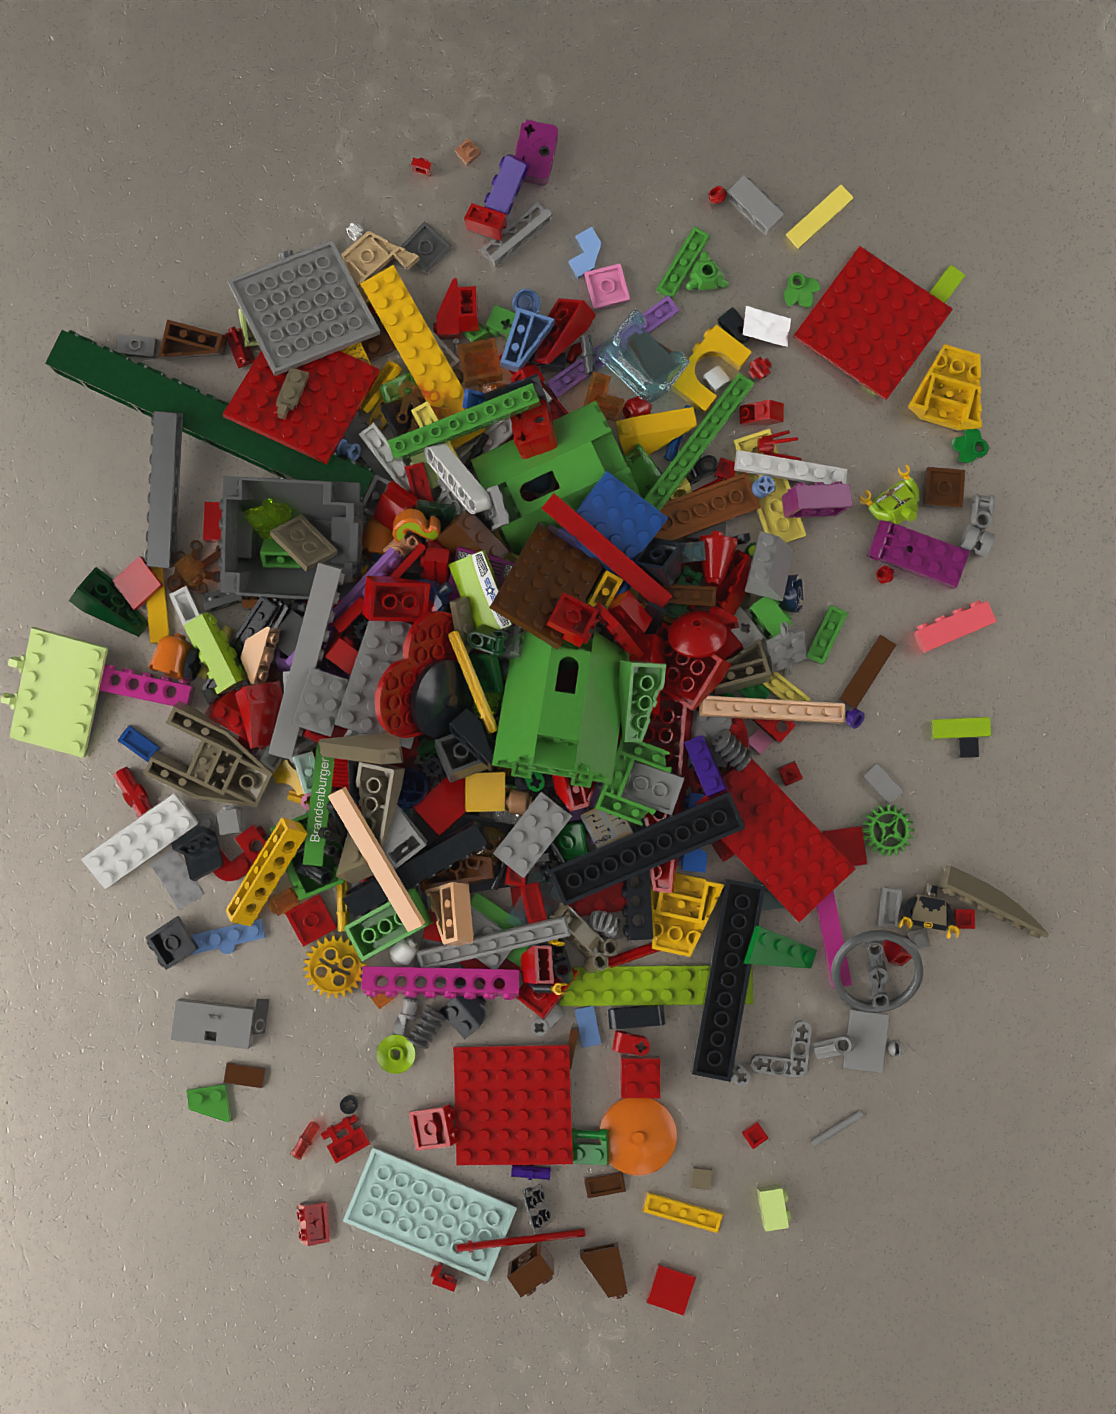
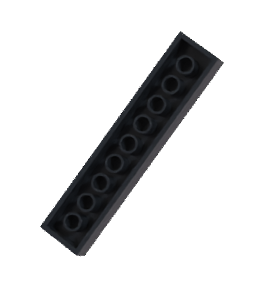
M729 790L551 867L548 871L563 905L566 906L741 831L746 826Z
M729 879L724 880L690 1070L692 1075L731 1082L752 965L745 964L744 960L755 926H759L765 886Z

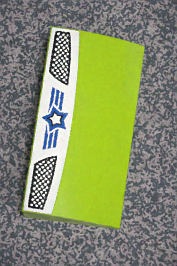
M485 550L448 564L460 596L469 597L474 629L479 625H486L500 630L514 624L489 608L500 586Z

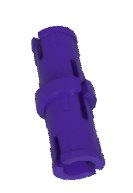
M512 1165L511 1177L528 1178V1180H532V1178L550 1180L551 1167Z

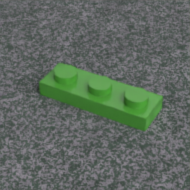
M833 605L829 606L806 654L807 658L821 665L824 664L848 614L847 612Z

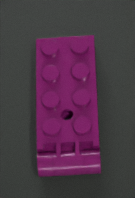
M880 520L867 556L954 589L958 586L970 551L901 525ZM906 547L911 549V553L906 551Z

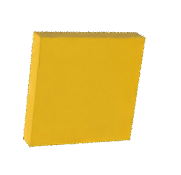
M478 772L465 777V811H505V772Z

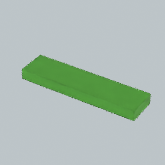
M695 226L693 227L658 285L656 292L665 297L669 295L673 300L711 235Z

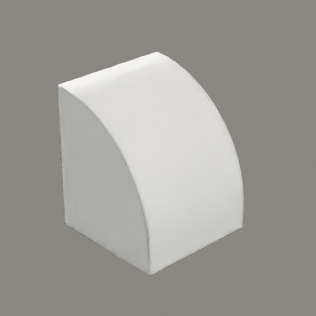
M720 366L711 369L702 378V381L714 394L731 382Z

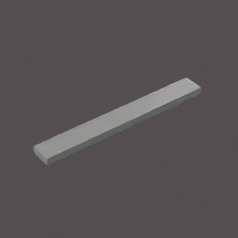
M565 915L473 937V943L461 946L441 944L417 950L416 953L421 968H434L568 937L571 935Z

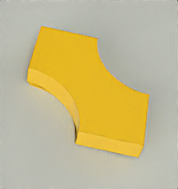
M288 759L282 761L276 771L273 772L275 783H286L294 788L297 796L305 795L294 765Z

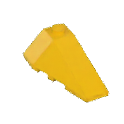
M694 407L632 417L616 421L625 455H629L636 449V445L640 444L650 456L654 451L663 448L667 443L695 428L697 421ZM638 451V452H637L635 455H633L630 459L632 460V459H633L636 455H638L640 452Z

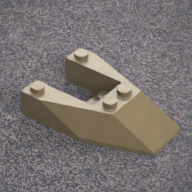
M178 701L173 706L166 724L201 740L190 766L156 751L150 757L143 774L196 799L257 807L273 772L222 726L199 710Z

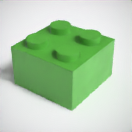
M762 597L748 611L753 617L752 621L763 629V635L768 640L781 632L780 623L787 622L789 627L792 624L790 621L792 618L787 611L780 609L778 600Z

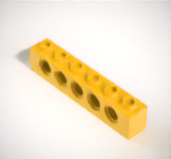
M281 817L225 910L231 922L251 927L254 920L257 919L273 889L276 888L278 881L283 873H285L287 866L292 858L295 857L298 848L306 838L307 832L300 822Z

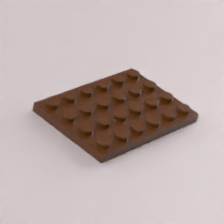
M538 522L489 608L558 650L564 641L562 639L564 634L546 624L562 593L564 592L585 602L604 565L600 564L597 558H590L583 550L578 549L564 537Z

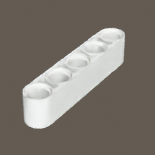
M445 443L425 448L424 456L428 464L470 514L491 508L492 501L489 494Z

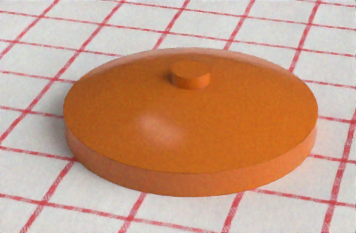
M622 1098L615 1102L602 1118L599 1131L601 1129H608L609 1163L619 1171L630 1175H647L662 1168L671 1158L677 1142L676 1125L670 1112L653 1098Z

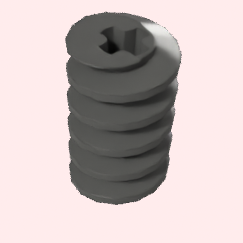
M728 729L719 731L710 742L711 745H715L714 751L719 752V755L724 757L726 762L730 761V766H735L736 771L744 769L752 758V752L744 744H741V741L736 739L735 735L731 734Z
M426 1005L430 1009L429 1011H422L426 1017H418L421 1025L414 1024L417 1031H410L413 1038L406 1037L410 1043L426 1049L430 1047L428 1042H433L434 1040L432 1035L438 1034L436 1028L440 1029L442 1027L439 1021H446L445 1016L430 1005Z

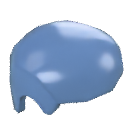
M521 289L514 295L512 306L515 313L517 308L537 314L540 312L541 300L535 291Z

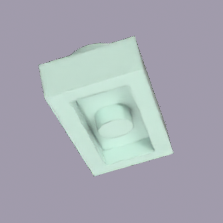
M312 751L293 757L304 794L310 793L312 790L315 765Z

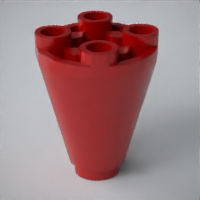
M713 531L711 535L699 537V550L706 586L721 587L737 548V538L724 536L721 531Z

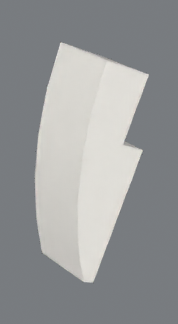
M187 586L169 594L183 625L202 614Z

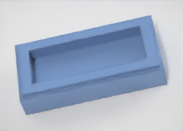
M594 1006L574 1009L582 1048L602 1044Z

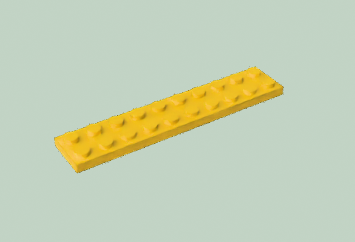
M394 265L360 283L438 420L466 410L462 408L464 389ZM483 428L450 442L454 450L487 430Z

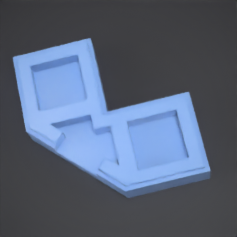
M592 227L576 235V240L583 253L568 261L577 279L584 276V272L592 271L595 268L601 241Z

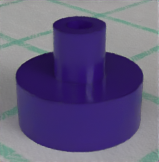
M857 708L845 712L846 724L853 729L858 728L864 721V712Z

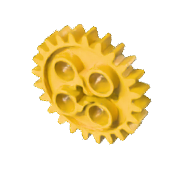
M334 934L331 936V940L324 936L323 943L317 940V947L311 945L313 952H306V955L310 958L303 960L304 963L308 964V966L303 967L304 971H308L304 978H311L307 984H314L313 991L319 988L320 996L327 992V998L330 997L331 993H334L335 999L338 997V993L345 997L346 990L352 993L351 987L358 988L356 981H362L360 974H362L363 969L361 967L366 966V963L361 962L353 944H349V937L342 941V935L339 936L338 940H335ZM328 949H333L336 954L332 958H327L325 952ZM347 957L353 959V963L350 966L342 964V961ZM319 958L324 959L332 965H334L335 962H337L338 967L340 969L349 971L350 974L347 975L337 968H335L334 971L331 970V966L324 962H320ZM323 966L327 969V972L324 975H318L316 969ZM337 975L344 977V981L340 984L333 981Z

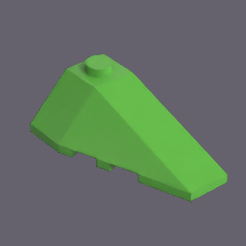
M620 660L618 683L623 742L643 741L650 723V714L653 707H656L658 702L656 701L657 696L665 683L666 664Z

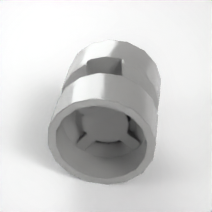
M969 524L962 536L959 547L967 551L974 550L975 554L986 557L992 547L995 534L985 530L980 532L979 528Z

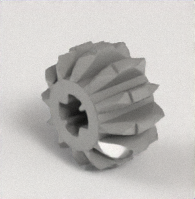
M598 910L591 913L587 924L600 937L610 939L616 937L621 921L611 913Z

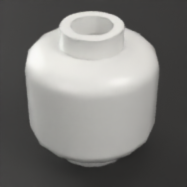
M408 937L394 944L390 949L391 960L399 966L410 965L417 956V950H419L416 946L417 942L413 938Z

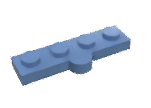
M262 919L254 920L251 927L236 924L192 934L191 936L199 947L192 954L218 948L222 953L230 954L234 952L236 944L266 938Z

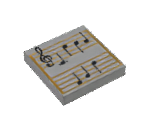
M595 807L580 814L597 848L633 832L627 820L598 810Z

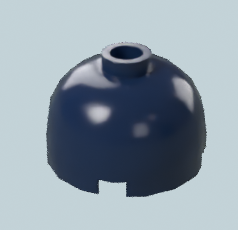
M800 574L788 575L783 601H779L780 604L778 605L783 611L798 613L803 609L800 601L804 600L802 579H798Z

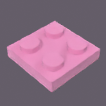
M621 263L584 272L593 310L630 301Z

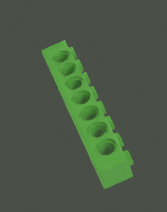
M533 383L390 439L387 442L394 459L399 462L424 452L426 447L450 442L541 406Z

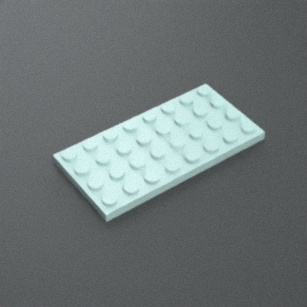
M373 1146L343 1222L488 1282L501 1247L473 1250V1252L469 1253V1251L457 1252L456 1244L468 1243V1240L477 1242L505 1238L517 1206Z

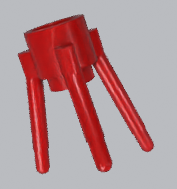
M790 430L762 436V438L757 439L758 453L798 461L802 460L800 457L771 452V450H774V444L798 441V437L773 439L789 434Z

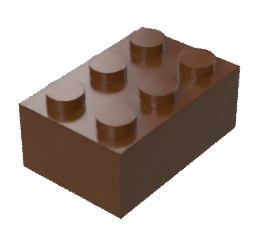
M537 1242L509 1262L507 1278L520 1297L524 1295L530 1296L536 1291L538 1285L541 1283L545 1285L553 1279L554 1258L543 1242Z

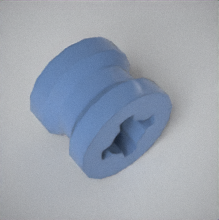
M761 476L752 484V492L758 498H765L775 489V482L770 476Z

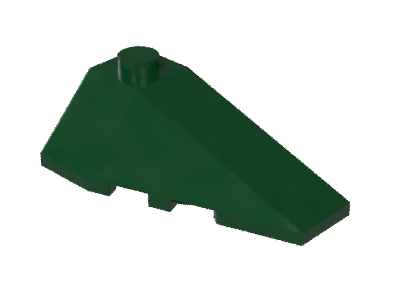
M95 567L77 587L69 602L88 615L140 637L148 627V621L138 610H134L122 593L114 586L113 579Z

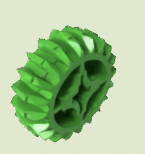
M886 804L885 810L882 805H879V812L872 809L871 813L874 816L867 814L866 818L870 821H863L862 823L868 826L867 829H862V832L868 833L863 839H870L866 845L870 847L874 844L872 851L876 852L879 849V855H883L885 850L887 856H891L892 851L894 855H898V848L904 852L905 847L903 844L906 846L911 845L907 838L914 839V836L909 835V832L915 831L914 828H909L913 821H906L910 815L905 814L902 816L904 809L901 808L897 812V805H893L892 809H890V805ZM885 814L894 816L888 823L878 820L879 817ZM898 821L902 824V836L897 831ZM874 824L880 831L878 840L874 836ZM890 827L891 834H885L886 829L884 828ZM889 837L898 840L892 846L882 845Z

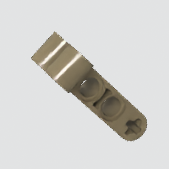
M560 903L557 911L550 915L548 919L566 915L571 935L565 938L586 958L584 961L585 969L589 973L605 970L608 966V958L615 956L619 951L617 941L614 939L603 940L570 906H564L563 903Z

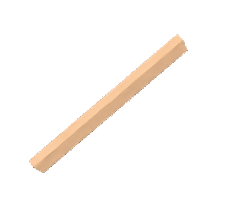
M707 696L699 705L700 716L841 724L846 722L845 703Z
M343 787L330 794L328 798L406 930L409 932L423 926L426 922L347 788Z

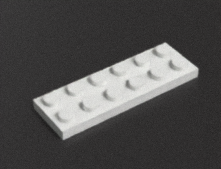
M174 792L83 856L81 860L103 888L106 889L192 829L199 822L177 793Z

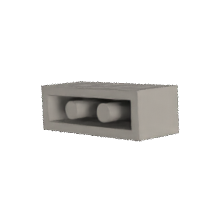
M743 175L728 190L726 198L766 236L782 221L784 216L782 208L778 204L772 203L769 200L768 194L760 191L751 178Z

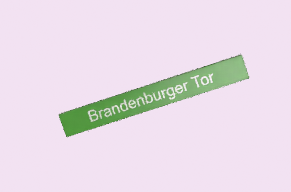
M318 743L303 864L313 866L323 865L326 839L319 837L318 830L321 827H327L329 811L327 810V803L330 801L328 796L332 790L335 758L323 757Z

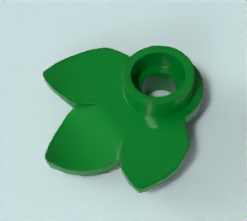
M978 429L964 430V436L954 438L951 441L954 450L960 453L958 461L962 463H971L976 458L984 457L989 450L988 443L982 439ZM976 446H980L982 450L980 452L977 451Z

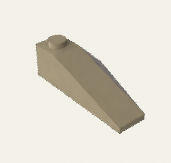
M389 733L319 739L321 755L323 757L382 765L403 763L400 737Z
M359 762L356 785L360 793L359 806L362 809V816L382 848L384 847L400 795L405 768L388 764Z

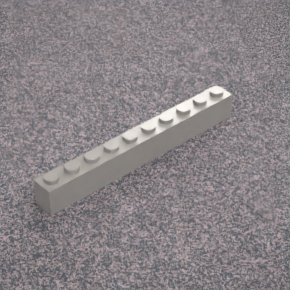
M322 562L318 563L268 754L290 760L294 755L298 754L300 744L297 741L299 736L302 737L304 728L294 726L292 723L309 669L320 670L317 668V665L324 657L325 650L322 647L323 643L327 642L329 638L328 624L333 622L335 612L332 611L333 605L338 604L340 593L337 592L338 586L343 585L345 574L342 573L343 568Z

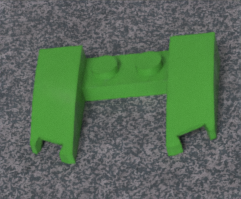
M621 735L616 751L612 784L604 783L594 807L642 826L643 823L640 820L648 812L651 815L655 814L656 810L621 797L633 763L636 760L671 773V767H666L665 755L670 753L645 742H623Z

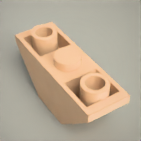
M265 627L246 639L240 659L250 683L262 684L267 680L281 629Z

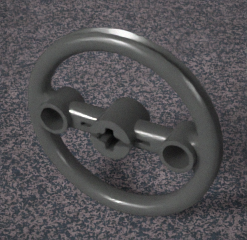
M871 930L855 935L840 947L833 959L831 976L836 992L848 1005L865 1012H886L902 1006L915 995L922 983L923 963L917 948L906 937L892 931ZM883 940L901 945L908 951L914 962V976L909 987L892 1000H889L885 989L888 972L881 955L883 952ZM862 943H866L870 956L866 969L869 980L873 983L871 1003L861 1001L849 994L844 988L840 977V969L844 958L853 948ZM876 962H877V966H878L879 984H878V979H877V975H876V972H877Z

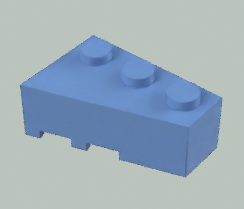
M517 308L500 361L501 368L514 372L523 368L554 327L555 320Z

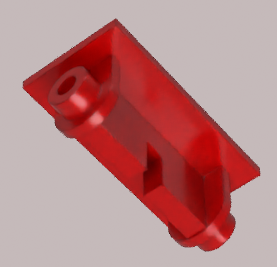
M235 326L228 329L229 332L225 333V336H227V341L238 369L254 363L255 358L251 348L245 347L242 329H236Z

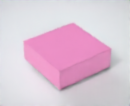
M758 728L749 738V745L759 755L773 742L761 728Z

